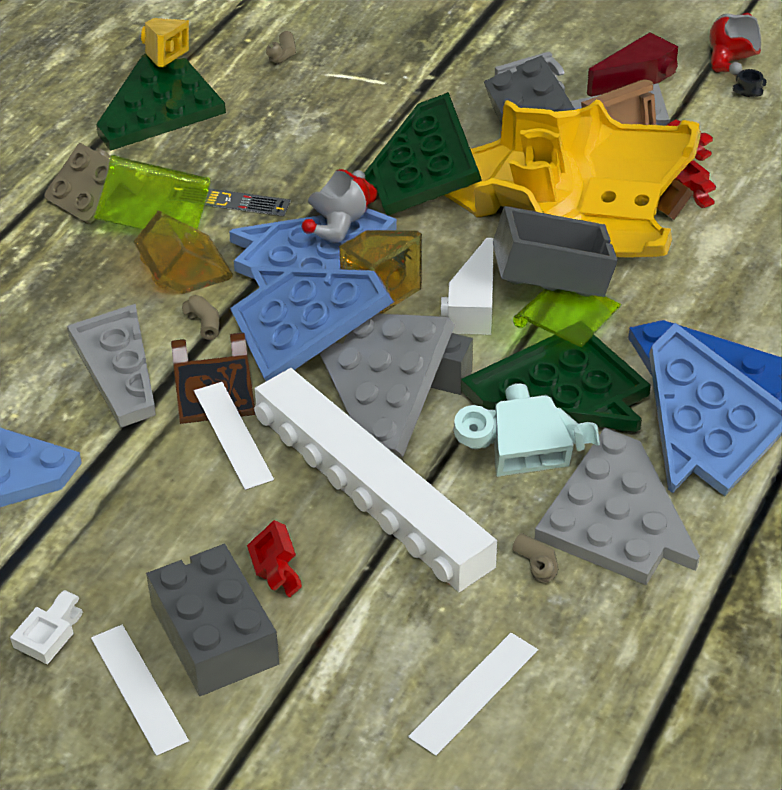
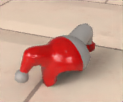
M728 13L722 14L713 23L709 34L710 44L713 49L711 68L717 73L730 72L736 76L742 71V65L738 62L731 64L729 63L730 61L760 54L761 34L757 18L753 17L750 13L742 15Z
M344 169L336 170L322 190L312 193L308 199V203L327 219V225H317L314 220L306 219L301 225L303 232L306 234L314 233L331 243L343 241L350 224L358 220L365 213L368 205L376 200L377 189L365 180V174L360 170H356L352 174Z

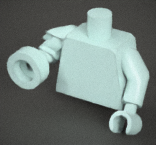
M525 384L509 386L505 391L507 401L498 402L495 410H487L482 406L476 405L466 406L458 411L454 420L453 431L455 437L465 446L471 449L487 448L490 444L494 443L497 477L569 467L573 443L576 444L577 451L584 450V444L592 443L596 446L600 445L597 424L591 422L578 424L561 408H556L550 397L546 395L530 397Z

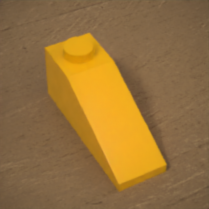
M152 18L145 22V26L142 27L141 41L142 44H145L146 55L158 67L166 66L189 51V20Z

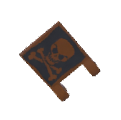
M245 333L230 334L232 356L188 361L185 339L171 341L180 424L209 421L194 390L219 382H223L241 417L256 415Z

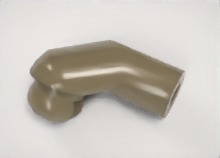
M284 31L279 35L280 44L272 42V48L269 45L267 46L266 54L271 62L282 63L296 53L294 36L289 31Z
M190 296L189 300L185 301L182 305L184 315L189 313V319L199 317L201 319V336L207 340L215 339L219 334L218 310L202 296Z
M520 533L513 543L512 550L530 560L532 575L537 581L549 582L554 579L559 570L555 550L524 533Z

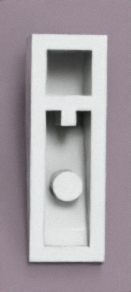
M486 238L449 282V297H441V317H449L455 326L452 333L491 335L493 238Z

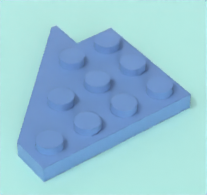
M367 208L358 220L350 224L344 240L338 243L326 241L314 233L306 234L303 232L301 225L306 219L314 220L317 225H327V219L322 215L235 228L229 232L230 242L246 249L234 260V271L255 279L250 270L254 266L358 270L371 257L372 253L377 248H380L397 230V219Z
M254 266L250 270L259 289L230 309L241 332L245 333V340L264 379L268 381L289 368L297 369L394 301L375 271Z
M674 323L652 345L649 352L668 490L674 493L694 472L718 492L726 496L782 436V402L678 324Z
M0 428V507L62 490L82 463L80 452Z

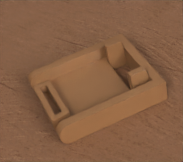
M641 80L581 102V106L584 108L596 99L600 100L609 116L622 124L656 125L655 96L650 93L653 90V82L650 80Z

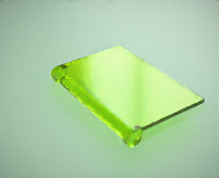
M111 155L109 170L94 219L195 242L211 178Z
M543 289L513 317V324L518 328H523L529 322L582 347L622 304L606 296L592 295L585 297L567 290L558 289L551 291Z

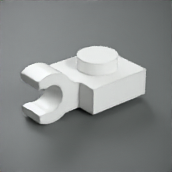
M64 590L57 596L47 612L36 607L10 637L13 648L48 665L73 635L72 625L79 620L83 613L82 609L74 606L78 602L79 597Z

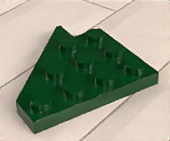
M144 54L97 122V134L107 148L112 151L225 114V102L186 58L175 59L164 67H158Z
M449 92L418 103L364 172L365 180L377 189V196H380L387 216L482 181Z
M581 322L461 379V391L476 406H482L487 410H495L498 402L507 401L505 391L509 386L525 384L530 397L544 395L550 397L556 408H561L578 424L591 422L597 424L598 427L634 432L641 430L642 418L629 406L650 396L651 388L650 383Z

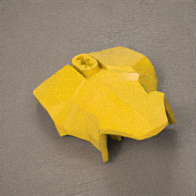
M597 99L584 108L558 112L549 109L520 108L511 101L506 100L503 106L501 138L492 143L471 149L482 181L450 192L444 196L459 204L477 218L495 214L500 206H508L605 224L611 240L610 244L613 245L616 257L665 256L668 254L672 242L671 229L661 227L654 217L657 212L660 196L680 172L695 158L700 140L699 123L682 120L678 126L622 124L612 119L603 103Z

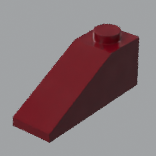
M649 32L589 68L587 95L590 97L603 95L641 80H650L653 84L660 83L676 73L679 46Z

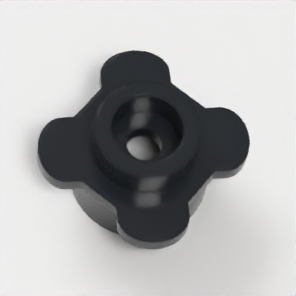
M745 69L736 76L737 84H734L732 89L735 93L745 97H758L763 95L764 90L762 87L766 86L767 81L761 72L754 69Z

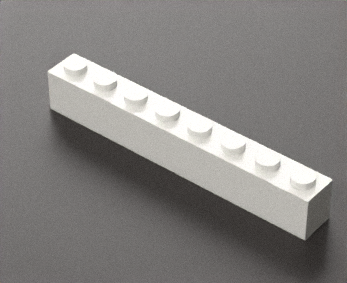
M292 368L255 388L256 406L254 411L258 420L263 425L270 426L278 433L281 440L287 446H292L303 455L308 465L313 468L316 467L327 476L333 487L341 489L352 498L358 509L368 512L376 519L387 534H393L400 540L413 557L420 558L425 562L439 580L449 583L455 590L461 592L496 568L497 540Z

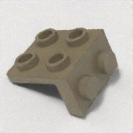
M79 142L46 190L45 198L81 221L91 224L118 185L137 196L144 184L134 176L137 171L124 161L120 160L119 163L113 161L114 158L104 150L97 148L94 151Z

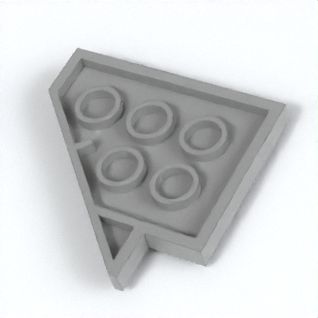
M377 313L349 332L344 343H333L320 352L349 416L398 457L404 456L455 325L449 317Z
M604 428L599 435L600 445H592L536 526L534 539L644 585H647L663 558L696 571L700 555L641 442Z

